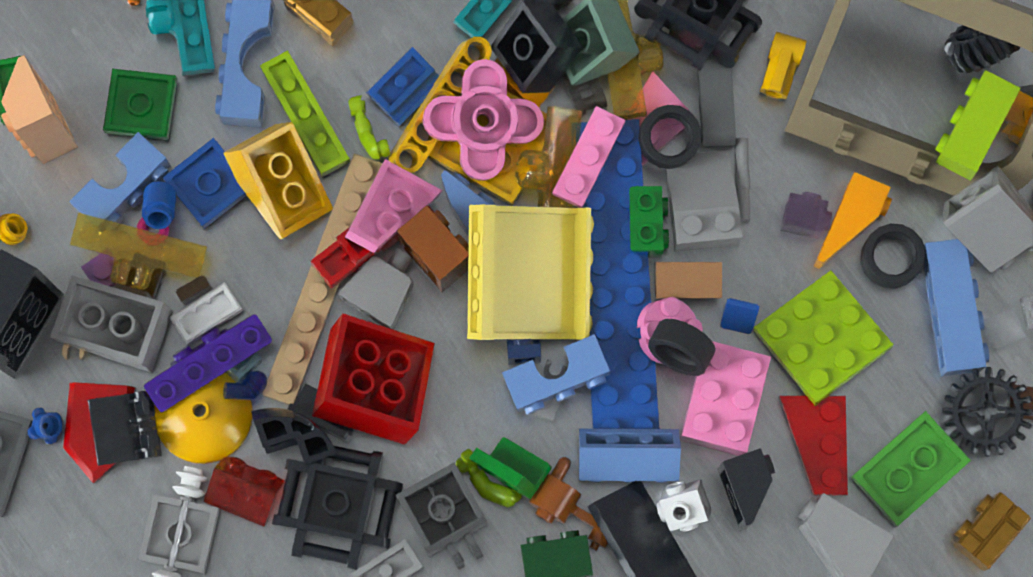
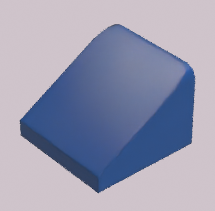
M733 298L727 299L720 327L751 334L760 306Z

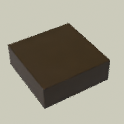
M201 275L178 288L176 294L180 301L186 305L213 288L207 278Z

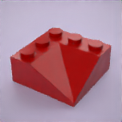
M342 313L330 329L312 416L405 445L419 431L435 343Z

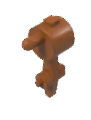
M562 457L558 460L551 474L546 476L529 503L537 509L535 515L550 524L554 520L565 524L570 514L593 528L588 536V539L592 542L590 548L595 551L598 550L599 546L605 549L608 542L595 519L590 513L576 505L581 497V493L562 481L571 466L570 459Z

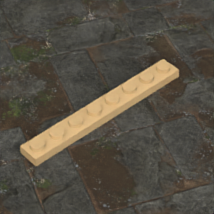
M355 153L353 154L315 257L336 241V237L351 226L383 163ZM312 265L262 393L264 397L286 405L294 404L299 396L341 285L340 282L331 289Z

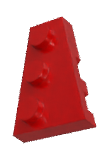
M780 395L778 398L781 407L784 409L791 435L796 443L812 495L820 496L825 493L828 496H847L846 396H828L815 406L807 396Z

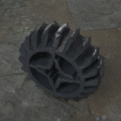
M963 25L957 27L956 31L951 33L944 43V50L947 53L946 57L950 64L959 73L966 74L973 71L979 72L984 68L989 69L996 63L1000 64L1003 59L1009 58L1012 53L1020 49L1019 46Z
M986 367L985 377H981L979 370L975 368L972 370L974 377L972 381L965 374H962L960 379L965 385L961 388L957 384L952 383L950 386L952 390L958 392L957 396L954 398L951 395H945L944 398L946 401L953 403V408L946 407L942 409L944 414H953V419L946 420L944 425L945 427L955 425L957 427L956 430L951 432L950 437L956 439L962 435L964 438L959 443V447L962 449L972 442L971 454L977 455L980 446H984L985 457L991 456L992 447L994 446L998 455H1004V448L1002 446L1004 443H1007L1011 450H1015L1017 446L1012 438L1016 436L1018 439L1025 441L1026 436L1019 432L1021 426L1026 429H1031L1033 426L1031 423L1023 421L1024 416H1033V410L1024 409L1023 406L1032 403V397H1020L1027 390V387L1022 384L1014 389L1013 386L1018 379L1015 375L1010 376L1006 382L1003 381L1006 375L1004 369H1000L996 378H994L991 367ZM994 385L1002 387L1009 392L1014 400L1015 407L999 406L997 404ZM983 386L982 397L979 403L972 406H962L965 398L972 390ZM989 396V402L993 403L991 407L996 408L998 411H1005V413L991 415L990 421L986 422L984 421L985 416H980L979 413L972 411L986 409ZM962 416L979 419L981 430L983 431V439L973 436L966 429ZM1015 418L1012 426L1005 434L993 439L995 424L1000 419Z

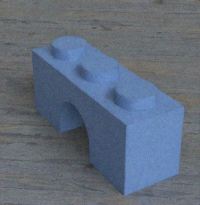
M139 132L116 154L120 163L127 169V176L122 185L114 189H106L101 187L94 179H91L69 201L102 234L107 230H114L123 220L122 215L130 207L134 208L143 201V193L147 185L153 182H161L163 180L162 177L169 172L167 169L171 165L166 157Z
M595 334L564 347L569 365L565 374L557 379H547L541 376L533 360L502 372L517 411L522 412L525 410L526 415L545 408L543 402L556 398L557 402H561L575 396L574 390L584 385H587L588 389H592L606 383L605 377L610 375V370Z

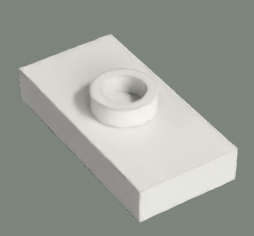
M224 282L169 318L188 346L199 340L210 330L219 327L241 313L243 309Z

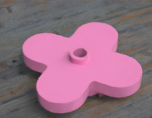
M482 59L475 61L465 70L462 77L461 96H440L433 99L427 105L423 113V125L427 133L434 139L458 142L460 144V165L465 174L474 180L485 181L495 177L502 170L505 162V145L526 144L533 141L543 129L544 118L540 108L535 103L526 99H510L507 96V77L503 68L492 60ZM480 115L485 116L488 119L487 126L481 127L477 123V117Z

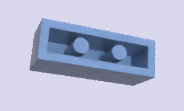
M579 429V481H656L660 483L679 481L681 456L679 429Z

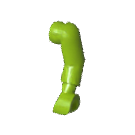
M362 95L351 97L348 100L351 117L355 116L356 121H354L361 144L369 156L375 160H380V157L390 156L391 153L387 139H382L378 142L375 140L371 122L364 114L366 112V104L364 100H361Z
M468 448L463 451L461 457L456 460V466L459 471L469 473L471 483L482 498L506 508L513 507L515 503L521 500L522 495L510 487L490 481L483 469L480 471L478 466L469 459L473 453L471 449Z

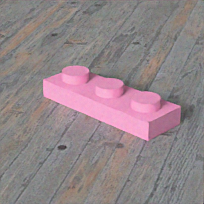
M595 107L552 195L576 207L583 208L625 124L624 119L602 108Z

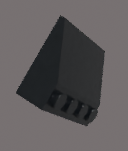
M1 249L0 370L15 379L64 293L36 267Z

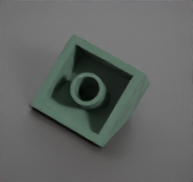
M583 0L562 18L583 46L566 70L572 86H577L619 70L640 53L617 0Z

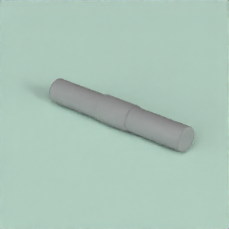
M736 138L735 181L741 222H749L750 170L748 138Z

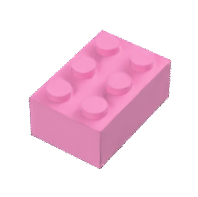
M713 341L716 348L715 354L705 373L695 377L680 441L739 456L748 451L771 356Z

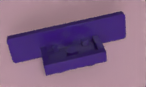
M252 314L229 330L224 328L219 331L216 327L201 337L203 343L193 349L188 345L173 355L175 360L170 363L171 367L144 384V389L158 410L164 412L270 344L272 338L258 316Z

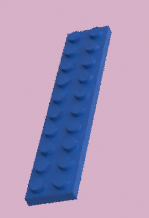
M639 119L625 120V124L583 208H591V216L594 221V228L591 233L593 263L590 267V282L593 286V294L590 299V315L593 324L590 336L595 334L610 370V375L605 377L606 383L590 389L593 429H660L655 361L651 360L640 347L638 339L641 338L640 328H637V321L641 311L646 305L651 303L648 252H632L630 250L629 189L632 186H643L642 156L638 142ZM588 122L574 123L575 147Z

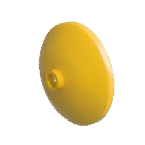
M228 371L164 412H160L156 405L154 406L157 434L163 445L178 458L197 464L218 462L232 455L246 440L253 421L251 413L253 406L250 395L241 381ZM198 406H205V414L201 417L195 416V409Z

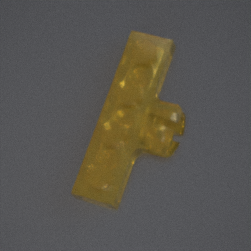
M617 0L640 53L619 70L607 74L613 113L624 120L646 117L647 110L641 77L645 73L660 71L663 68V50L658 42L654 41V43H651L644 39L646 34L639 35L634 33L627 0Z
M556 106L548 107L543 149L541 151L525 150L518 156L516 166L529 167V171L527 173L515 172L516 181L520 187L533 189L538 192V207L572 208L573 206L552 195L579 141L581 110Z
M82 213L77 214L69 245L113 258L110 279L114 284L126 285L130 269L135 270L131 287L139 290H144L149 286L152 272L155 269L198 278L207 246Z

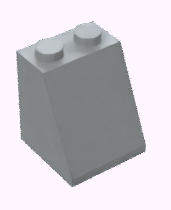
M996 166L944 202V225L991 273L998 268L1001 270L1008 268L1016 261V256L1027 250L1029 252L1033 250V210L999 166Z
M825 493L816 499L811 497L798 515V518L803 520L799 530L832 577H871L895 536Z

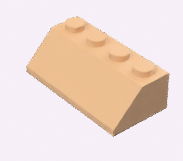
M25 55L19 57L1 101L6 113L1 114V117L9 132H12L16 140L20 141L24 150L27 149L31 158L37 156L45 164L78 148L52 92Z

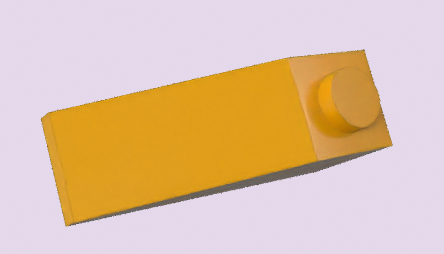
M853 173L814 267L820 269L873 225L879 215L885 217L892 202V199L887 197L890 186L859 173Z

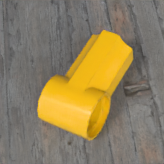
M776 31L768 55L770 60L760 92L771 98L787 99L795 70L799 68L807 40Z

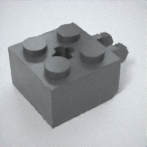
M455 462L396 494L399 503L429 557L447 548L458 570L465 567L464 559L460 552H457L453 544L463 538L466 539L469 550L477 560L483 557L472 533L488 525ZM443 502L444 506L447 504L451 506L447 517L441 518L440 515L438 517L433 515L437 511V503Z

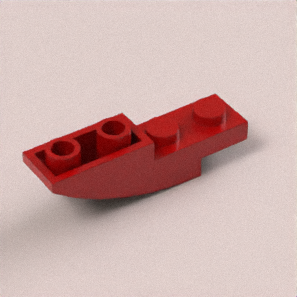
M348 228L336 237V241L314 257L310 262L332 289L366 263L372 256L381 250L384 253L399 241L398 235H394L373 253L345 238L349 230Z

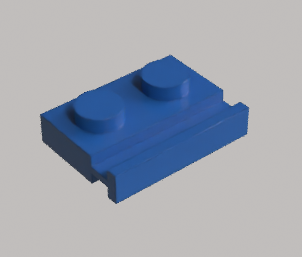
M411 47L366 93L400 126L423 103L439 75Z

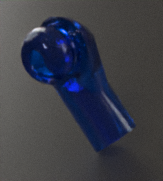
M257 370L251 372L242 383L225 382L223 397L224 399L254 400L266 388L267 377L262 371Z

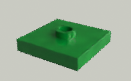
M112 68L103 125L104 133L134 136L139 132L144 138L168 140L178 79L176 75Z

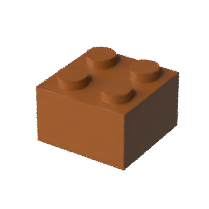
M426 206L399 228L397 235L401 247L443 293L468 271L469 244L460 234L454 237L448 227L450 223L439 210L432 212Z

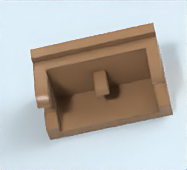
M654 262L656 298H722V262Z

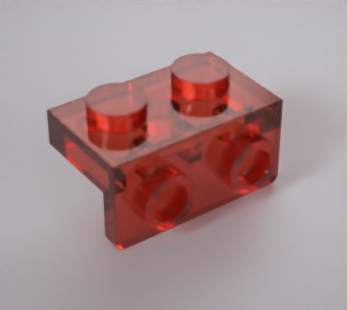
M223 457L214 467L203 502L265 527L269 521L277 494L283 487L284 480L277 477L272 471L259 470L249 466L240 458Z

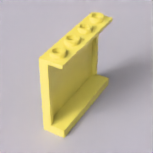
M469 205L467 339L582 340L590 336L593 324L590 315V299L593 294V286L590 282V267L593 263L591 233L594 228L591 208Z

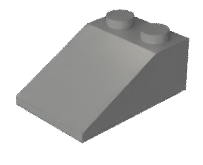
M729 150L696 153L683 166L673 169L665 168L674 251L739 246L743 236Z
M71 276L50 338L107 359L152 372L170 321L169 317L172 316L173 310L162 301Z

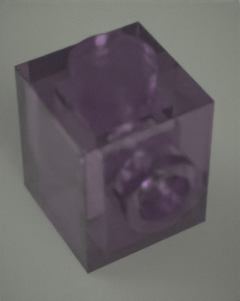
M803 192L802 195L790 193L786 200L780 231L819 239L823 230L828 231L832 212L827 211L829 201L822 200L821 195L812 192Z

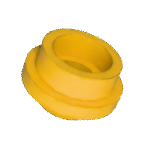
M15 213L0 216V240L8 245L21 243L25 239L28 230L24 218Z

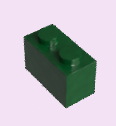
M579 530L559 533L560 539L547 541L546 535L526 538L527 544L520 545L525 577H593L587 535L580 536Z

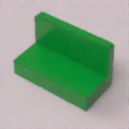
M505 437L500 440L490 455L476 447L469 457L484 472L530 500L552 469L549 463Z

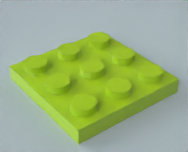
M831 270L754 326L753 329L755 334L815 406L891 350L894 345Z

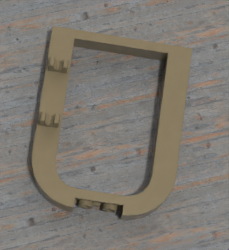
M836 0L788 120L786 132L833 149L835 153L843 156L849 155L904 176L911 182L919 185L922 183L953 196L996 166L1001 168L1017 190L1023 188L1033 179V112L1020 142L1012 154L1001 161L982 162L977 173L970 181L935 163L940 152L935 150V145L812 99L851 1ZM897 0L1022 47L1033 53V9L1010 0Z

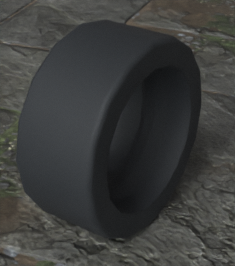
M676 105L658 107L646 116L639 128L638 142L641 154L649 163L659 168L673 169L683 166L696 155L701 145L702 131L698 120L689 110ZM665 118L680 121L688 132L686 148L680 154L674 156L659 153L651 142V131L654 125L659 120Z
M890 223L878 227L869 235L861 249V264L864 273L872 282L885 288H898L910 283L920 273L925 263L926 250L922 239L913 229L903 224ZM889 237L905 241L912 253V262L909 268L897 275L881 271L874 260V250L877 244Z
M676 319L660 321L648 343L650 352L658 361L668 368L689 376L704 374L716 350L713 341L705 333L686 322Z

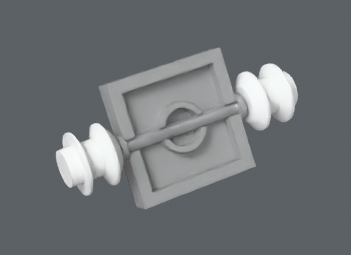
M184 466L183 472L176 471V474L181 477V482L172 488L178 495H182L180 499L153 494L138 560L163 565V569H167L153 572L152 575L154 577H182L179 573L173 572H177L178 569L205 574L220 508L194 503V499H192L205 495L200 489L201 482L209 480V478L203 477L204 470Z

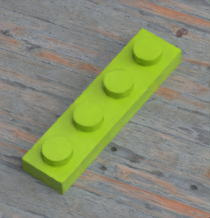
M287 50L261 64L260 68L288 118L293 122L301 141L321 176L324 177L351 162L289 51Z

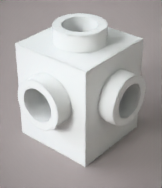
M701 480L687 484L684 481H677L665 487L666 490H663L659 503H657V510L661 521L667 522L670 531L680 529L681 532L690 531L697 528L699 523L708 521L712 509Z

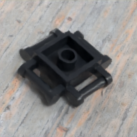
M639 0L634 7L637 16L642 19L650 18L654 21L644 39L651 43L656 41L692 62V67L699 71L702 70L711 54L718 58L722 66L726 68L734 67L739 60V52L752 33H756L762 25L760 16L745 8L748 0H666L662 7L656 4L659 0ZM734 20L741 23L742 27L728 46L721 42V39ZM663 27L670 30L669 34L662 30Z
M334 446L337 454L327 457L369 466L367 474L323 465L325 458L308 464H304L302 461L287 459L284 468L287 470L278 513L277 515L274 514L272 525L296 530L291 556L302 558L303 555L347 564V568L357 570L363 544L389 549L391 539L388 536L397 500L396 494L402 492L403 483L378 478L383 452L373 450L372 453ZM300 473H305L308 475L298 518H291ZM376 488L385 492L376 533L372 535L366 533V528ZM307 533L352 541L351 549L346 551L306 542Z

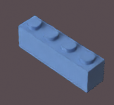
M958 239L928 242L924 245L926 254L923 268L941 377L972 373V370L975 368L981 372L986 368V363L989 362L990 356L987 343H982L980 330H984V318L982 312L977 311L975 298L979 297L977 280L972 279L970 266H973L974 263L973 254Z

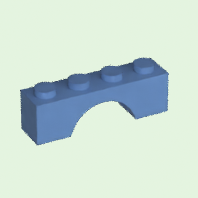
M232 0V3L226 4L225 20L230 22L229 33H224L222 38V52L226 53L225 64H220L219 83L223 84L222 95H217L215 112L220 115L224 125L262 128L265 95L262 88L250 82L243 74V61L247 51L254 43L272 36L275 6L273 0Z

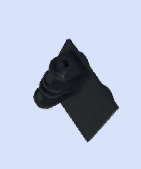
M146 391L88 399L98 466L162 456L155 423L154 402Z

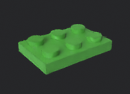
M925 411L851 478L889 521L897 527L971 460Z

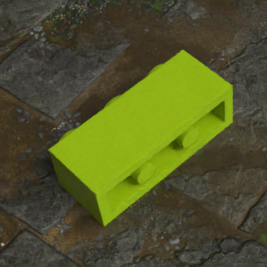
M987 70L984 71L980 79L973 77L965 92V95L970 97L965 107L958 105L950 120V123L955 125L950 135L944 132L935 148L936 151L940 152L935 163L971 181L983 162L1021 88Z

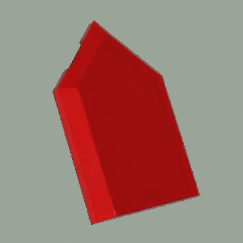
M78 382L69 384L63 449L92 483L99 480L116 463L97 465L88 399L131 394L136 392V387Z

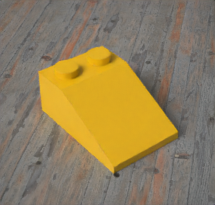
M293 122L274 124L223 153L237 183L279 239L287 237L333 209Z

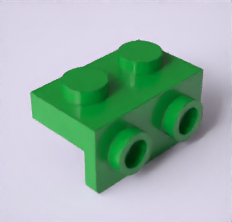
M632 186L629 189L630 250L632 252H648V258H661L664 249H669V230L663 229V217H668V197H662V186Z

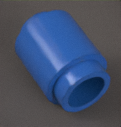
M166 182L150 183L145 187L143 193L142 217L145 223L153 229L168 227L175 218L176 190Z

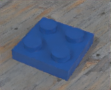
M214 138L162 177L166 183L174 187L177 197L203 229L247 196L234 177L223 154L225 151Z

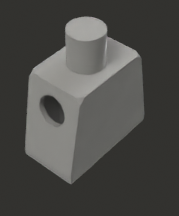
M398 248L387 263L375 255L372 256L339 291L340 300L379 325L394 330L414 285L413 280L404 274L413 258Z

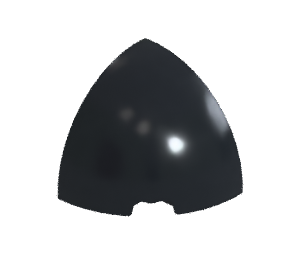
M263 408L251 411L266 454L297 444L304 464L337 454L327 434L308 417L283 408Z

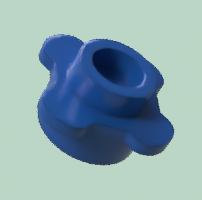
M41 407L34 409L32 412V426L28 429L29 437L33 440L43 439L46 444L55 443L57 436L62 431L60 414L57 412H45Z

